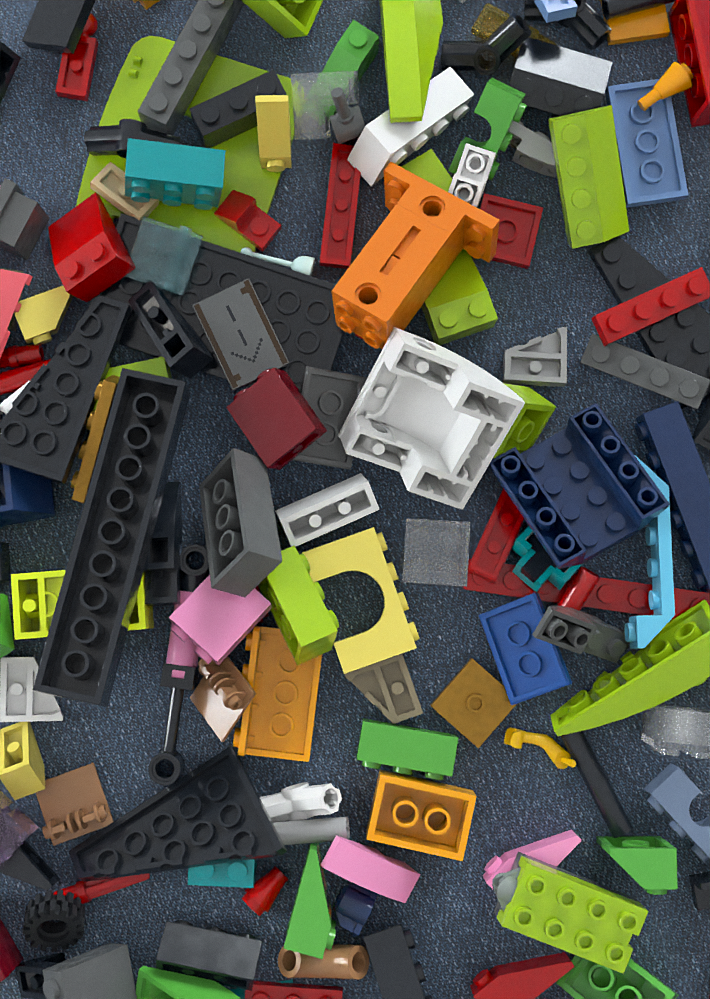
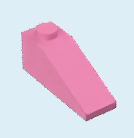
M571 829L507 851L500 858L498 856L493 857L484 868L486 872L482 876L485 882L493 889V878L499 873H506L511 870L518 852L557 867L582 840Z

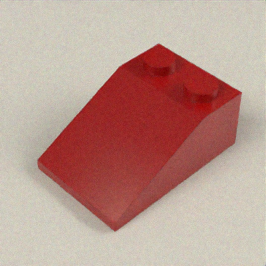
M96 192L48 227L54 267L66 292L85 302H89L136 268L104 203Z

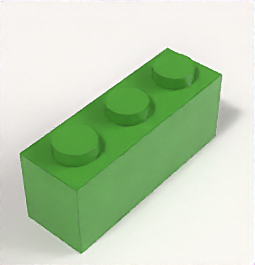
M363 718L356 760L362 761V766L380 769L381 764L394 766L393 771L397 773L411 775L413 770L425 772V777L444 780V775L451 777L453 775L458 737L456 734Z

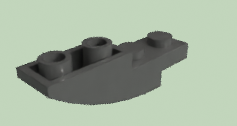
M556 605L548 607L532 634L537 639L578 654L586 652L617 663L629 644L625 640L624 630L606 624L597 616Z

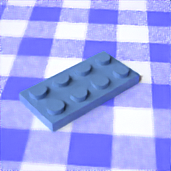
M659 79L608 86L605 91L607 105H612L626 208L684 200L688 197L671 96L658 100L645 111L637 103L639 99L653 90L654 85Z

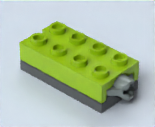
M521 852L517 853L511 870L506 873L497 874L492 881L493 890L498 899L493 913L502 927L624 974L633 952V948L629 944L632 934L639 936L649 912L636 898Z

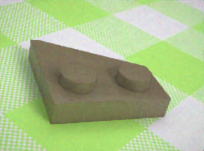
M403 654L345 674V677L393 724L423 714Z

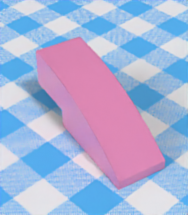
M337 835L321 863L324 869L350 882L402 903H406L421 875L403 861L385 856L375 848Z

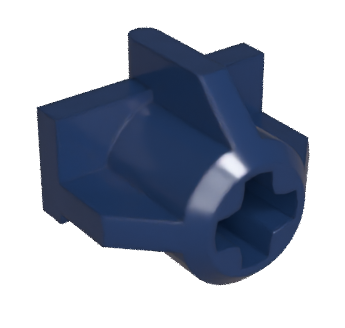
M355 883L343 886L333 904L339 927L350 932L349 934L353 937L359 936L363 925L368 917L371 916V911L378 894Z

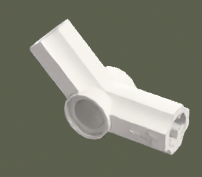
M308 782L288 786L279 793L260 797L272 822L305 820L317 815L332 814L338 811L339 803L342 801L340 790L333 787L331 783L309 786Z

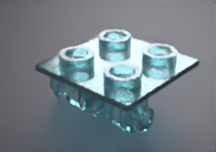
M143 217L130 255L136 268L125 275V277L146 284L151 280L158 288L183 296L203 236L192 233V229L185 226L177 228Z

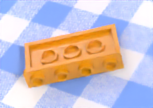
M255 626L253 632H249L246 637L245 651L251 652L249 664H243L242 675L254 689L256 695L242 714L241 728H235L233 747L238 748L239 756L254 755L309 762L322 655L297 666L279 628Z

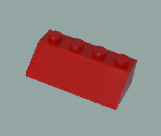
M675 0L668 15L678 63L680 65L682 63L686 64L693 74V79L691 80L692 87L684 90L691 127L709 125L710 0Z

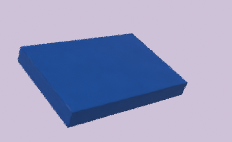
M532 593L479 615L511 705L572 684L559 646L537 639L532 635L545 614L539 593Z

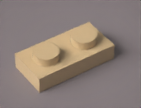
M111 162L90 182V188L125 215L134 217L139 221H144L159 205L158 199L150 198L149 202L141 203L125 196V172Z

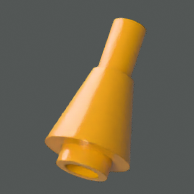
M673 62L654 85L653 90L637 101L639 107L645 111L658 100H663L691 88V80L693 79L691 70L684 63L680 65L677 62Z

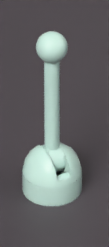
M248 247L243 248L240 252L273 264L289 267L294 271L312 276L315 264V258L299 256L291 262L252 252Z

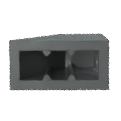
M107 943L42 970L44 977L43 992L47 999H137L127 944Z

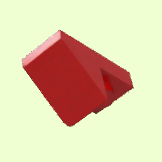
M232 190L214 212L216 217L262 252L282 229L281 224L257 207L255 198L236 190Z

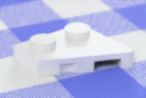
M2 657L0 659V722L63 721V713L54 695L32 690L39 668L35 657Z

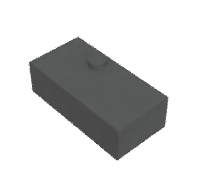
M233 448L199 485L211 588L246 597L282 562V555L267 467L260 457Z

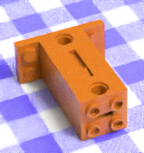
M390 162L384 169L385 207L391 212L331 291L337 325L347 333L354 332L361 336L369 346L375 349L379 347L383 349L394 327L405 330L462 249L466 250L473 258H481L490 263L496 254L500 221L393 162Z

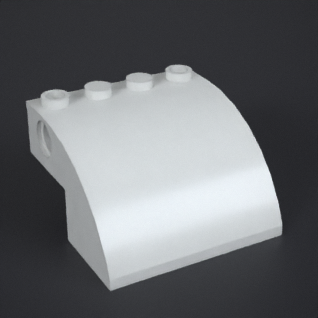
M394 327L338 437L342 441L346 454L398 471L409 492L463 510L525 402L504 383L469 360L436 343Z

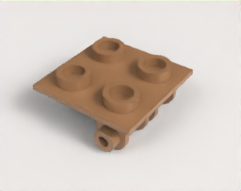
M228 656L219 666L213 660L207 664L201 659L198 662V670L204 677L190 699L220 741L224 742L256 695V692Z
M94 762L45 780V789L36 792L46 826L42 827L45 839L51 838L53 846L104 828L114 822Z

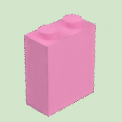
M209 575L169 617L174 625L171 631L183 642L189 638L197 646L194 652L207 664L213 660L219 666L271 610V602L255 588L246 597L212 589Z

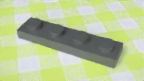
M593 333L580 361L581 364L674 401H679V403L697 410L710 383V379L616 342L604 346L600 336Z

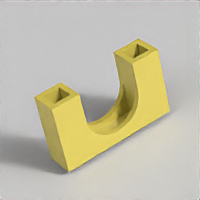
M374 527L302 552L309 562V575L313 583L344 572L357 571L372 577L382 590L384 608L378 622L367 631L334 642L344 674L416 649L414 641L420 639L414 622H407L404 611L409 610L405 595L403 592L397 593L393 581L398 580V576L393 562L386 563L383 551L388 550L384 536L382 532L376 534Z

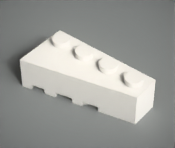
M451 67L447 68L430 80L422 121L390 123L389 110H387L364 127L347 160L354 168L356 167L361 172V176L372 187L384 177V169L390 162L399 165L414 151L419 150L434 135L438 136L453 119L459 121L469 111L470 108L467 105L474 96V93Z

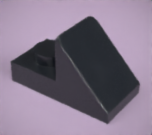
M64 953L20 962L15 971L21 997L47 999L43 992L44 977L42 970L66 961Z

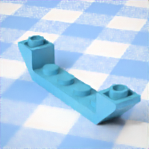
M634 455L670 503L669 486ZM670 505L650 521V527L646 528V544L651 547V558L647 561L648 577H652L653 589L649 591L648 603L650 609L654 611V615L629 617V623H625L624 634L626 642H630V649L645 648L675 616Z

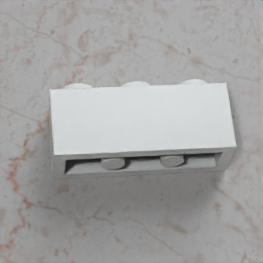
M360 473L282 507L275 512L291 547L294 545L296 547L380 509L368 480Z

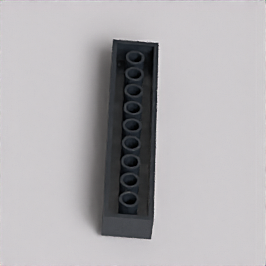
M122 368L32 689L34 691L108 707L190 397L185 381Z

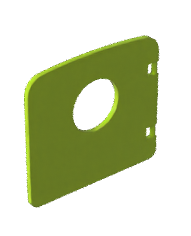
M148 36L141 38L131 47L109 96L99 126L119 125V121L122 119L140 121L138 109L173 48L175 41L158 36ZM216 55L184 115L192 119L190 108L269 71ZM277 74L289 99L292 145L304 110L303 107L307 101L308 91L304 83ZM256 126L211 148L225 150L223 189L218 207L232 190H236L255 198L257 207L266 214L269 213L282 171L271 172L267 168H261L258 130ZM89 153L77 205L95 193L90 188V182L109 162L125 172L126 159L118 155L93 156ZM100 196L112 221H114V218L119 219L121 213L124 214ZM159 201V205L144 220L239 253L245 247L250 248L252 252H255L257 248L214 215L218 207H212L210 210H201L195 208L194 204L181 203L180 206H168Z

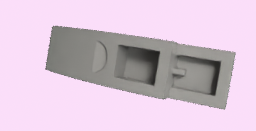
M513 121L509 133L513 134L509 146L516 149L512 161L532 171L557 178L553 147L549 137L541 132L531 131L524 127L521 121L519 123Z

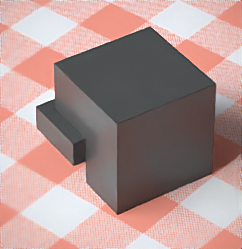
M5 178L0 186V248L27 261L50 218L38 202L24 196L23 191L16 183Z

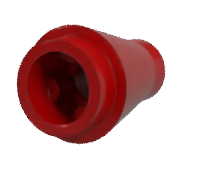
M274 866L271 871L255 882L253 888H246L245 891L247 893L241 899L258 916H261L265 911L269 912L284 884L289 879Z

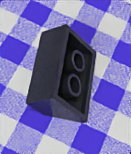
M528 37L521 44L509 86L526 94L522 103L527 106L560 116L595 109L601 106L612 62Z

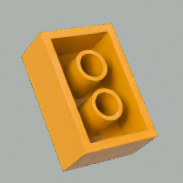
M380 769L366 829V840L463 861L477 796L470 789Z

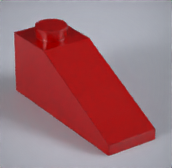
M565 952L497 965L491 970L484 969L474 977L470 988L475 999H535L575 966Z

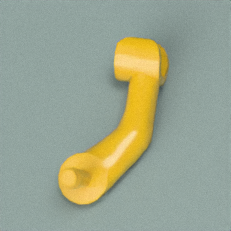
M512 727L507 728L504 744L518 749L522 748L523 743L535 744L546 751L557 768L565 769L568 766L571 768L576 766V761L571 759L570 754L550 736Z

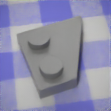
M567 327L558 328L556 332L541 338L539 336L531 339L525 345H517L505 350L503 354V383L565 387L567 383Z

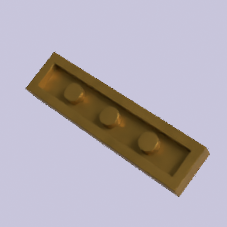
M111 375L104 379L103 382L100 381L95 391L94 398L98 400L95 412L92 411L88 418L86 429L90 430L88 440L83 442L78 456L82 463L80 470L75 471L71 481V488L74 489L72 500L85 503L119 382L120 377Z

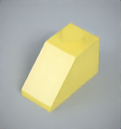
M64 286L18 301L22 305L19 312H14L27 344L33 342L34 345H42L52 340L51 335L57 334L73 298V295L66 292Z
M18 722L0 729V780L14 800L45 789V766L30 722Z

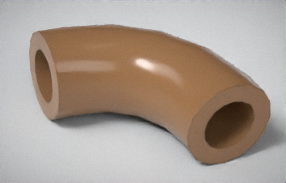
M333 944L331 950L325 949L323 959L283 949L284 946L278 955L279 970L287 978L359 980L367 974L369 969V955L367 950L361 945Z

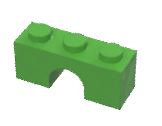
M491 78L487 82L474 113L484 117L489 122L491 137L483 142L465 137L461 141L448 171L456 174L466 143L497 154L496 158L500 150L506 152L513 137V134L509 133L513 121L520 122L527 107L526 104L522 103L526 94ZM495 160L488 178L491 181L500 165Z

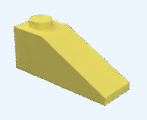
M288 95L255 96L261 168H267L271 172H281L285 168H292Z

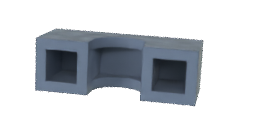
M670 763L643 788L650 796L646 801L659 815L665 812L672 820L668 824L670 828L681 839L686 836L694 844L690 848L691 851L703 863L710 861V815L701 821H693L689 813L690 804L701 791L678 766Z

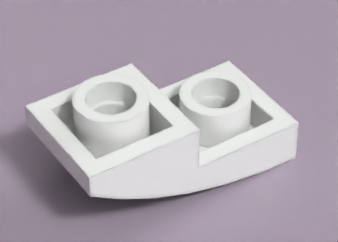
M466 143L456 174L454 173L448 192L478 207L497 154Z

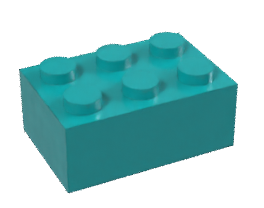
M128 138L125 196L141 203L149 202L151 198L158 199L168 206H180L181 203L194 204L195 208L201 210H210L212 207H218L223 189L225 150Z

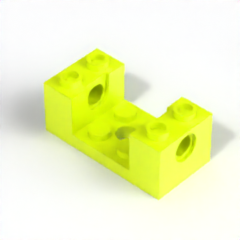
M66 570L11 574L15 640L48 636ZM144 571L128 631L154 628L153 606L145 604Z

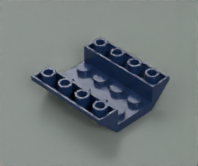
M596 403L569 417L566 429L522 453H519L516 447L493 458L489 464L490 469L558 569L581 565L636 534L670 505Z

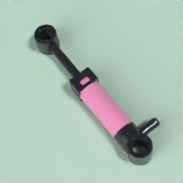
M197 544L189 545L181 552L180 604L174 605L173 612L210 575L206 547ZM195 552L202 553L205 560L204 565L198 570L192 569L189 564V558ZM170 631L166 663H163L160 686L172 688L163 749L159 750V753L153 757L148 766L150 778L159 785L174 783L185 768L182 755L176 751L184 689L193 690L196 688L199 666H197L199 656L194 652L197 646L189 638L183 642L172 631ZM160 760H170L174 765V773L171 775L162 773L159 768Z

